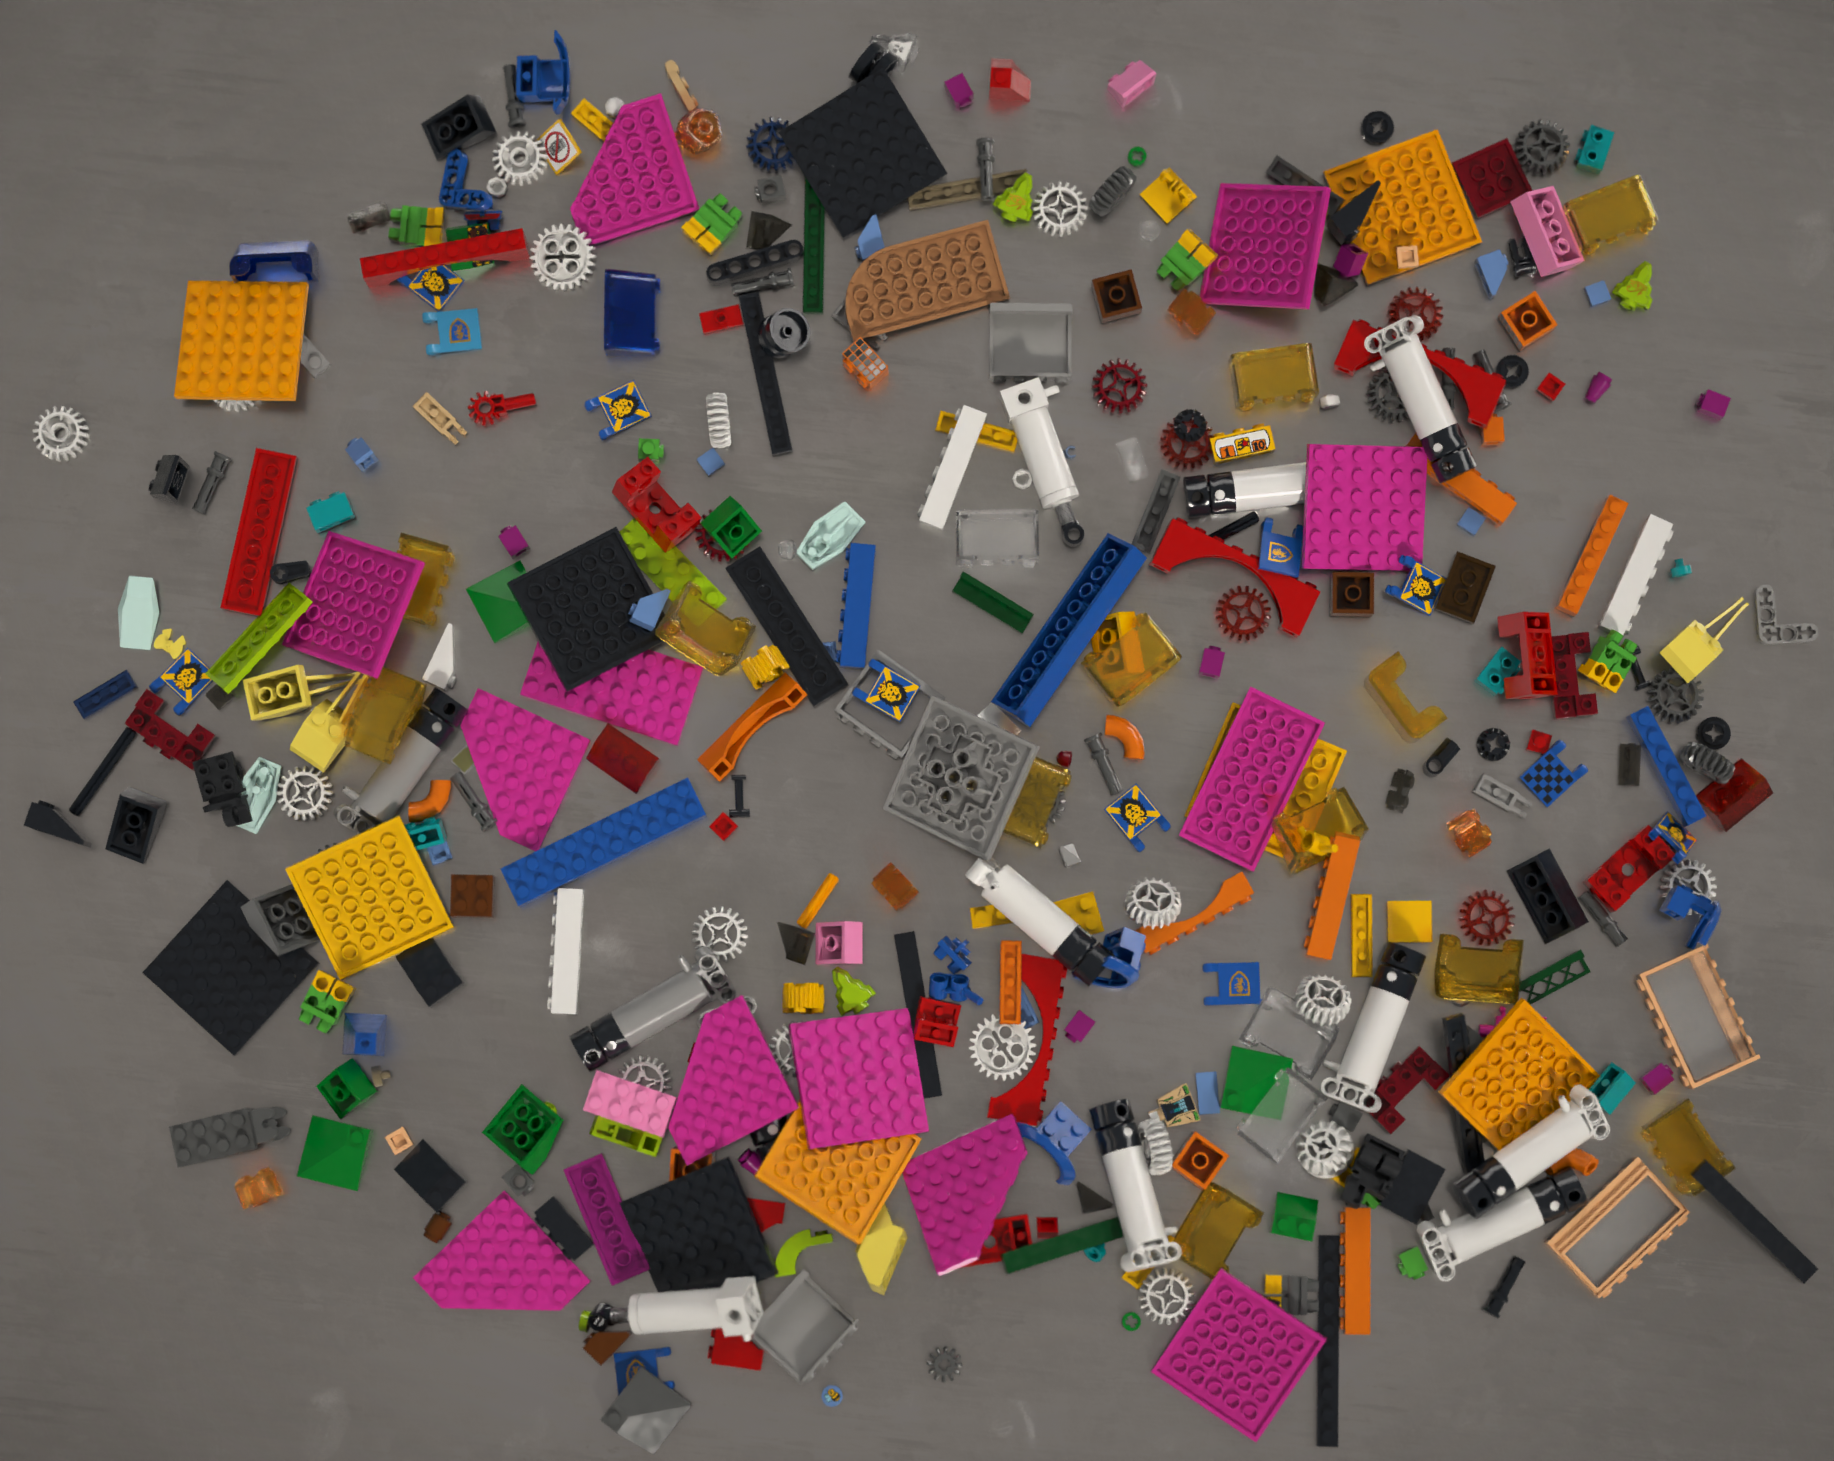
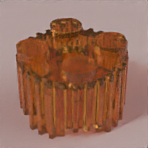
M703 108L692 110L677 123L675 138L681 141V145H684L683 148H687V151L690 150L692 154L707 151L722 138V133L720 132L722 129H720L721 125L718 119L719 115L716 116V112L713 113L712 109L710 111L707 109L703 110Z
M1185 288L1167 309L1178 324L1182 325L1185 323L1188 326L1187 329L1196 336L1202 332L1216 314L1211 306L1208 309L1206 308L1207 305L1199 295L1193 291L1188 293Z
M1474 808L1467 810L1447 823L1449 831L1453 829L1455 844L1461 852L1466 851L1469 858L1492 843L1490 838L1492 833L1486 824L1482 826V823L1479 821L1480 816Z
M891 862L871 882L882 896L887 894L885 899L896 910L902 909L919 893Z
M269 1167L259 1170L258 1174L254 1177H251L249 1174L239 1178L234 1186L243 1210L248 1209L251 1204L253 1207L269 1202L273 1195L279 1197L283 1194L274 1171H271Z

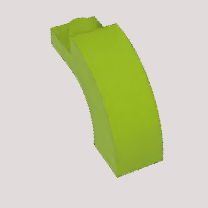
M595 1115L589 1132L592 1136L654 1157L657 1155L662 1140L660 1136L599 1115Z
M806 1229L790 1237L777 1255L775 1265L779 1273L775 1275V1278L796 1274L795 1266L799 1253L812 1245L833 1242L832 1233L828 1234L827 1230L815 1232V1236L811 1237L810 1229Z

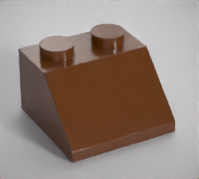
M630 1330L601 1331L596 1334L592 1332L583 1341L586 1344L583 1349L601 1366L630 1337L632 1332Z

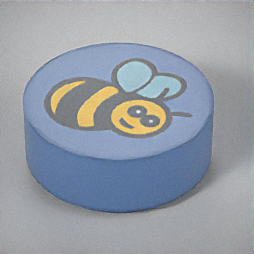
M830 1385L823 1390L822 1401L827 1406L834 1407L842 1401L843 1394L839 1387Z

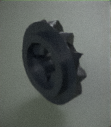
M1373 111L1367 114L1361 126L1363 136L1369 142L1376 144L1386 142L1394 132L1392 118L1382 111ZM1380 121H1383L1381 123V129H1383V131L1379 130L1377 131V133L1373 134L1374 127L1372 126V124L1377 125L1378 123H1380Z
M1508 355L1498 362L1496 373L1504 377L1503 379L1506 380L1508 388L1518 387L1527 380L1529 368L1523 358L1517 355ZM1518 366L1516 368L1517 370L1515 371L1517 376L1511 375L1507 378L1506 376L1509 372L1507 367L1512 369L1513 367Z
M1186 409L1179 412L1176 416L1174 431L1180 439L1194 442L1205 434L1207 421L1203 414L1196 409ZM1193 417V424L1196 425V428H1192L1187 433L1185 422H1189Z
M1709 717L1699 724L1697 734L1702 745L1717 750L1723 748L1729 742L1731 731L1729 725L1723 719ZM1713 726L1716 732L1722 733V735L1715 737L1714 742L1712 736L1706 734V732L1712 731Z
M1489 728L1483 731L1477 740V749L1480 755L1490 761H1498L1504 758L1510 749L1508 735L1497 728ZM1496 737H1498V738H1497V740H1498V741H1497V744H1498L1500 747H1499V748L1495 747V748L1490 752V750H1491V748H1490L1491 745H1490L1487 741H1489V740H1490V741H1493Z

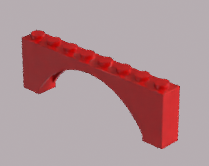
M523 228L364 257L360 258L363 279L369 288L389 285L390 282L408 274L437 266L481 260L513 262L529 259L530 254L527 238Z
M1361 319L1358 321L1353 320L1335 360L1334 369L1354 376L1357 370L1382 359L1379 352H1368L1364 346V341L1366 337L1383 328H1373L1370 326V323ZM1375 338L1374 344L1377 348L1379 347V341ZM1422 344L1430 364L1443 371L1458 387L1468 409V422L1487 429L1506 386L1504 377L1495 372H1492V374L1484 372L1485 369L1478 365L1469 366L1460 358H1449L1446 356V353L1440 350L1431 351L1427 349L1426 345Z
M1177 517L1170 520L1149 565L1169 573L1172 567L1198 558L1213 557L1236 562L1254 573L1270 592L1278 612L1280 622L1278 629L1294 637L1300 636L1321 592L1316 589V585L1307 581L1303 583L1297 577L1258 569V556L1253 554L1248 556L1242 553L1243 549L1235 545L1230 547L1224 544L1225 540L1217 536L1212 538L1206 535V531L1202 528H1192L1187 525V521Z
M1022 954L1021 980L1032 993L1040 1011L1043 1028L1042 1044L1036 1062L1024 1079L1008 1092L996 1098L990 1097L987 1118L999 1120L1013 1114L1017 1122L1037 1126V1122H1042L1043 1110H1040L1041 1101L1045 1102L1047 1090L1043 1089L1044 1081H1049L1050 1069H1047L1048 1060L1052 1061L1054 1048H1050L1051 1040H1055L1057 1034L1054 1021L1055 1019L1059 1020L1061 1007H1057L1058 998L1062 999L1064 987L1060 986L1061 979L1066 978L1067 968L1057 959Z
M747 1198L761 1232L777 1223L783 1224L786 1203ZM722 1328L711 1330V1338H714V1344L709 1346L708 1359H711V1364L761 1371L764 1355L763 1349L758 1348L751 1340L744 1341L742 1335L724 1336Z

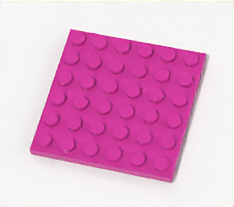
M1220 183L1209 247L1219 256L1204 271L1199 302L1213 305L1309 309L1331 189L1322 186Z
M1307 444L1302 568L1409 571V567L1399 563L1401 555L1410 556L1422 564L1427 455L1423 447Z
M328 531L303 591V594L313 603L294 622V625L287 630L282 645L378 679L425 563Z
M908 1008L788 1025L808 1149L929 1132Z
M1220 1268L1151 1372L1254 1442H1257L1327 1338Z

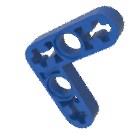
M453 150L448 154L439 195L440 204L449 209L488 210L493 200L489 193L482 190L462 189L468 157L461 150ZM454 174H456V181L453 184H451L450 179ZM468 195L469 200L463 205V198Z

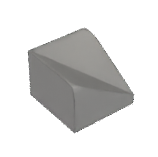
M1073 844L1064 845L1059 848L1066 868L1081 863Z

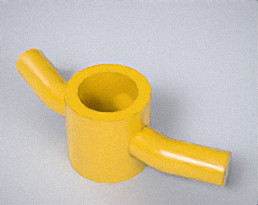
M1304 826L1297 828V832L1302 838L1301 847L1304 851L1319 856L1338 851V846L1330 844V839L1327 836L1313 831H1306Z

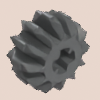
M944 1346V1353L942 1354L940 1349L936 1348L937 1357L932 1353L929 1354V1357L935 1361H927L928 1366H934V1368L928 1370L929 1374L937 1371L934 1376L935 1380L942 1375V1382H945V1375H948L949 1379L953 1381L954 1378L951 1373L960 1374L954 1368L962 1367V1363H955L961 1356L952 1357L955 1349H952L947 1354V1346ZM943 1359H948L947 1362L951 1363L950 1366H947L946 1370H942V1366H938L939 1362H942Z

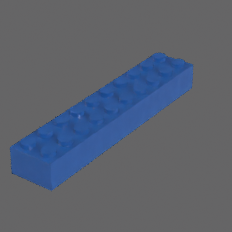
M1107 533L991 702L1005 714L1031 727L1147 557L1134 545Z
M687 777L501 868V871L518 906L521 908L558 888H562L707 817Z

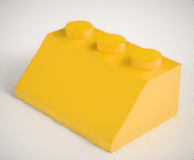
M1135 611L1108 614L1091 638L1098 681L1127 677L1145 672Z

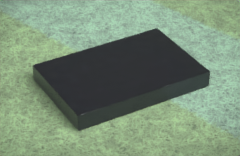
M1408 1149L1402 1159V1168L1393 1180L1392 1188L1389 1189L1390 1193L1384 1200L1380 1201L1379 1205L1417 1225L1446 1169Z

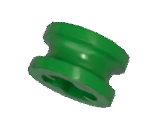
M1133 147L1129 151L1127 158L1131 165L1140 166L1145 162L1147 154L1142 147ZM1133 152H1136L1137 154H1138V153H1141L1142 156L1140 157V159H1142V160H1141V161H1139L1138 159L1133 160L1132 157L1134 156V154H1132V153H1133Z
M1128 1312L1123 1316L1122 1325L1126 1330L1135 1331L1140 1327L1141 1319L1136 1313ZM1128 1316L1137 1319V1324L1134 1323L1135 1327L1131 1328L1129 1324L1126 1325L1125 1320H1128Z

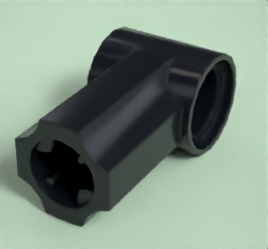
M1447 737L1429 759L1423 764L1425 775L1428 777L1439 775L1459 752L1460 748L1453 740ZM1435 762L1438 765V771H1432L1429 768V763Z

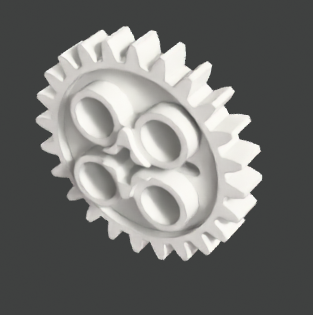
M560 223L559 229L556 225H552V231L545 228L546 235L538 234L541 240L533 241L537 248L530 249L535 253V256L530 257V259L535 260L531 267L538 269L534 275H542L539 281L544 282L547 280L546 286L550 287L553 284L555 290H558L560 285L563 291H566L567 285L570 289H574V283L581 286L580 279L587 281L588 278L585 274L593 273L589 267L596 266L595 263L591 262V259L597 257V255L591 254V251L595 249L594 246H589L592 239H584L587 233L582 232L579 234L580 228L576 227L573 230V225L568 224L566 229L562 223ZM575 241L577 248L575 251L570 252L569 244ZM555 242L557 249L551 253L549 245ZM563 254L581 256L578 259L546 260V256H562ZM553 262H555L557 264V270L556 272L551 273L549 267ZM572 262H576L577 270L572 273L569 266Z
M992 1014V1021L984 1018L985 1025L983 1026L978 1023L980 1031L973 1030L976 1038L970 1039L971 1042L975 1043V1046L969 1047L970 1050H975V1053L970 1057L978 1059L974 1065L981 1064L980 1072L987 1070L986 1077L993 1073L995 1080L999 1078V1075H1002L1003 1081H1006L1008 1074L1011 1079H1014L1015 1072L1021 1076V1068L1028 1070L1029 1068L1026 1063L1034 1062L1029 1058L1030 1055H1036L1034 1051H1031L1032 1047L1037 1046V1044L1031 1043L1035 1036H1029L1028 1034L1032 1028H1024L1026 1021L1021 1024H1000V1015L999 1019H997ZM1004 1026L1009 1027L1012 1031L1009 1038L1001 1036V1029ZM992 1031H996L1002 1043H1008L1006 1050L1012 1056L1013 1063L1009 1061L1003 1050H998L1000 1044L993 1036ZM985 1038L993 1039L994 1046L992 1049L988 1050L983 1046ZM1020 1044L1022 1046L1023 1052L1020 1056L1012 1053L1013 1045ZM1001 1055L1005 1058V1065L1003 1067L995 1065L994 1059L996 1056Z

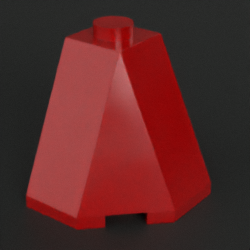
M991 58L989 99L1030 101L1031 80L1012 59Z

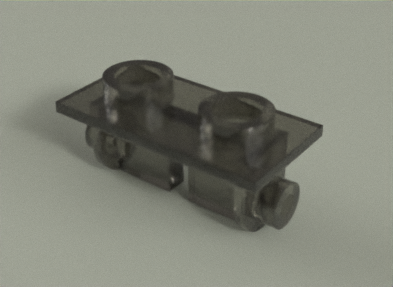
M379 202L369 206L368 214H365L364 209L351 212L347 219L353 234L390 221V214L386 203L381 204Z
M1636 743L1620 744L1618 785L1639 786L1641 745H1636Z
M1398 768L1397 772H1394L1391 786L1398 789L1397 791L1389 790L1385 803L1387 804V809H1396L1398 812L1403 813V810L1407 808L1409 803L1408 793L1413 788L1415 782L1414 774L1411 771Z

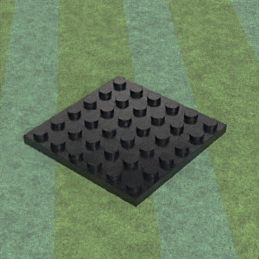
M884 67L778 132L842 237L868 223L872 215L878 217L948 174Z
M617 527L507 582L511 593L566 693L676 635L663 610L652 631L629 621L631 615L628 612L632 604H637L639 599L652 595L653 592Z
M226 880L142 973L233 1056H236L320 963L303 947L277 956L249 926L243 914L241 906L250 900L230 881Z
M729 1156L620 1202L629 1227L641 1246L649 1264L650 1270L648 1271L658 1293L720 1288L726 1278L754 1276L757 1283L779 1273Z

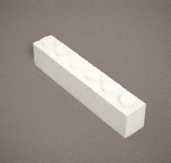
M966 405L962 409L958 408L954 420H957L955 428L951 427L947 436L950 442L948 447H943L939 457L943 459L940 467H935L932 475L935 481L933 486L928 485L925 497H928L926 504H921L917 516H920V522L943 530L986 420L987 413Z
M1652 514L1647 517L1597 628L1608 633L1611 629L1622 635L1629 633L1632 626L1630 619L1632 615H1637L1641 606L1638 604L1640 597H1645L1649 588L1646 585L1648 579H1653L1657 568L1654 567L1657 559L1661 561L1666 550L1663 549L1666 541H1670L1674 533L1671 530L1672 523Z
M558 888V893H554L553 905H557L556 914L553 913L552 926H556L555 934L551 936V947L555 948L554 955L550 956V967L553 968V976H549V988H552V997H548L547 1008L551 1009L552 1014L577 1015L584 890Z

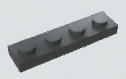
M1276 155L1266 171L1267 174L1284 185L1325 187L1278 155ZM1332 191L1327 213L1331 216L1339 210L1345 201Z
M1161 470L1132 542V545L1137 549L1147 553L1151 552L1181 478L1180 476Z

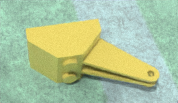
M1743 597L1705 627L1694 620L1659 652L1687 683L1695 678L1723 651L1717 640L1749 603L1746 602L1713 638L1706 629L1744 600Z
M295 665L244 679L243 685L251 720L257 721L282 717L304 711L312 706L310 697L346 687L351 680L309 691L307 684L353 678L357 672L306 676L304 666Z
M357 672L333 703L325 699L317 705L303 722L290 745V750L324 773L360 727L361 722L354 718L352 713L370 677L364 674L345 710L341 709L339 705L362 676V673Z
M885 1203L863 1241L856 1247L858 1260L872 1291L884 1295L908 1239L904 1228L893 1225Z

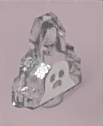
M906 33L905 35L895 34L892 37L874 35L871 36L869 42L871 44L875 41L884 48V55L890 52L898 58V63L894 69L901 73L905 71L908 63H915L919 48L915 47L917 35Z

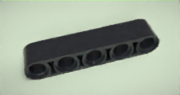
M794 239L713 263L707 268V279L709 283L716 286L797 262L803 257V245L800 241ZM793 246L800 249L796 255L789 253V249ZM773 252L780 254V258L776 261L769 259V255ZM753 258L761 261L757 267H753L749 263ZM734 264L741 266V270L737 273L730 271V267ZM714 270H718L722 273L721 276L717 279H714L710 276L711 272Z

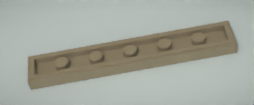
M1027 168L992 174L993 196L1002 195L1006 188L1013 187L1016 179L1025 172L1027 173ZM980 177L926 186L907 198L909 211L981 199Z

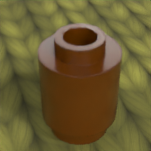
M442 1211L439 1214L434 1212L424 1228L423 1236L437 1244L439 1240L443 1239L452 1225V1222L449 1221L451 1217Z

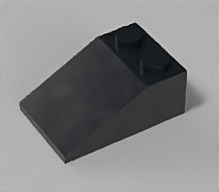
M471 94L465 95L421 123L437 160L447 157L455 149L463 150L496 133L481 96Z
M1379 180L1330 217L1326 227L1341 245L1345 242L1349 244L1358 237L1362 222L1381 184Z
M163 455L162 459L157 461L155 467L156 477L149 484L150 495L177 505L189 465L178 455Z
M131 787L124 790L119 795L105 849L144 864L162 821L167 801Z
M41 800L38 801V804L31 802L24 826L91 848L92 844L59 811L54 809L55 805Z
M433 937L404 950L395 957L430 1008L465 984Z
M424 1139L394 1169L437 1213L468 1183Z

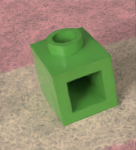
M639 438V463L646 457H649L653 463L660 464V457H664V445H661L660 439Z
M1418 1246L1397 1254L1400 1264L1397 1265L1402 1276L1406 1275L1407 1278L1413 1277L1416 1280L1425 1275L1424 1271L1428 1270V1267Z

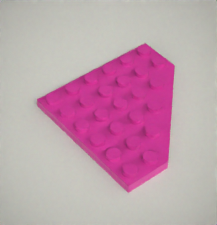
M661 93L621 107L570 208L575 226L580 228L579 234L586 232L587 235L584 239H592L589 246L699 210Z
M478 688L468 708L469 711L460 725L492 815L498 820L496 826L499 834L536 852L542 846L591 740Z
M743 995L704 1015L668 1127L686 1165L800 1108Z
M1013 1114L910 1159L902 1172L936 1273L939 1276L979 1258L980 1249L994 1226L993 1222L997 1213H1000L1009 1187H1012L1019 1172L1018 1168L1022 1160H1025L1028 1152Z
M505 1190L413 1277L441 1308L560 1311L591 1282L571 1259L568 1260L561 1249Z

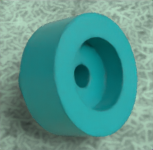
M1683 558L1676 559V567L1670 569L1672 578L1692 574L1691 565H1684Z
M1105 1243L1085 1249V1255L1093 1262H1100L1106 1255Z

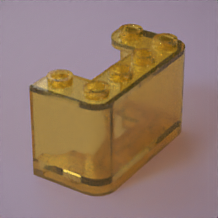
M1640 174L1572 199L1563 205V210L1580 251L1585 256L1595 253L1596 249L1600 247L1599 245L1604 242L1608 245L1618 241V237L1622 235L1629 237L1640 231L1641 234L1648 233L1653 230V227L1657 225L1656 223L1659 220Z
M1312 343L1245 351L1230 355L1228 363L1235 409L1241 408V411L1253 410V406L1259 402H1263V405L1275 403V400L1283 399V402L1296 400L1295 397L1302 400V403L1314 401V398H1317L1319 394Z
M401 533L398 541L400 543V550H397V553L425 563L402 622L429 629L430 626H434L436 623V607H440L443 595L441 590L448 583L449 575H447L448 567H452L455 555H453L451 548L447 545Z
M1396 652L1365 677L1364 687L1400 737L1407 743H1415L1448 718L1437 706H1429L1420 713L1416 711L1395 682L1406 670L1404 658L1399 652Z
M382 667L378 679L370 677V684H365L362 691V699H357L354 713H350L345 723L347 727L343 736L346 737V747L391 765L395 758L394 751L399 746L405 729L414 713H417L423 705L427 684Z
M1684 1098L1642 1126L1643 1131L1640 1133L1647 1143L1650 1141L1654 1149L1652 1151L1657 1159H1662L1665 1163L1664 1169L1670 1177L1674 1176L1678 1182L1676 1187L1682 1195L1686 1194L1687 1196L1694 1197L1705 1190V1188L1690 1174L1704 1159L1723 1177L1736 1168L1731 1160L1727 1161L1723 1156L1725 1155L1723 1151L1718 1149L1698 1119V1114L1696 1112L1692 1113L1694 1106L1689 1098Z

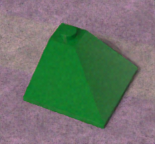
M521 560L466 588L494 643L529 626L507 585V582L527 573Z
M1232 1046L1219 1105L1220 1108L1281 1120L1293 1058Z
M521 1084L482 1133L520 1167L533 1175L546 1159L563 1119Z
M312 1115L297 1177L358 1191L373 1130Z

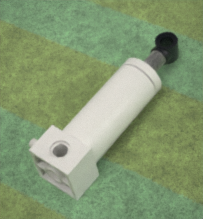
M1038 377L1000 391L999 399L1008 424H1012L1042 508H1056L1062 523L1063 540L1068 546L1075 547L1080 545L1084 538V530L1078 520L1075 519L1072 507L1070 506V502L1079 496V492L1048 411L1049 403L1047 397L1059 393V387L1054 385L1044 389ZM1026 398L1029 402L1022 404L1019 399ZM1075 530L1079 533V538L1071 540L1068 537V533Z
M750 1276L726 1278L720 1288L634 1294L630 1298L628 1308H613L606 1303H599L589 1316L588 1324L593 1330L601 1332L607 1329L608 1326L630 1323L634 1334L722 1328L724 1336L742 1335L744 1341H749L752 1338L751 1334H753L763 1315L755 1278Z

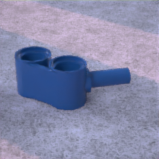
M940 972L930 975V998L943 1000L947 997V993H950V998L957 1002L965 1001L968 998L977 1005L983 1003V998L971 991L969 978L966 975L944 974Z

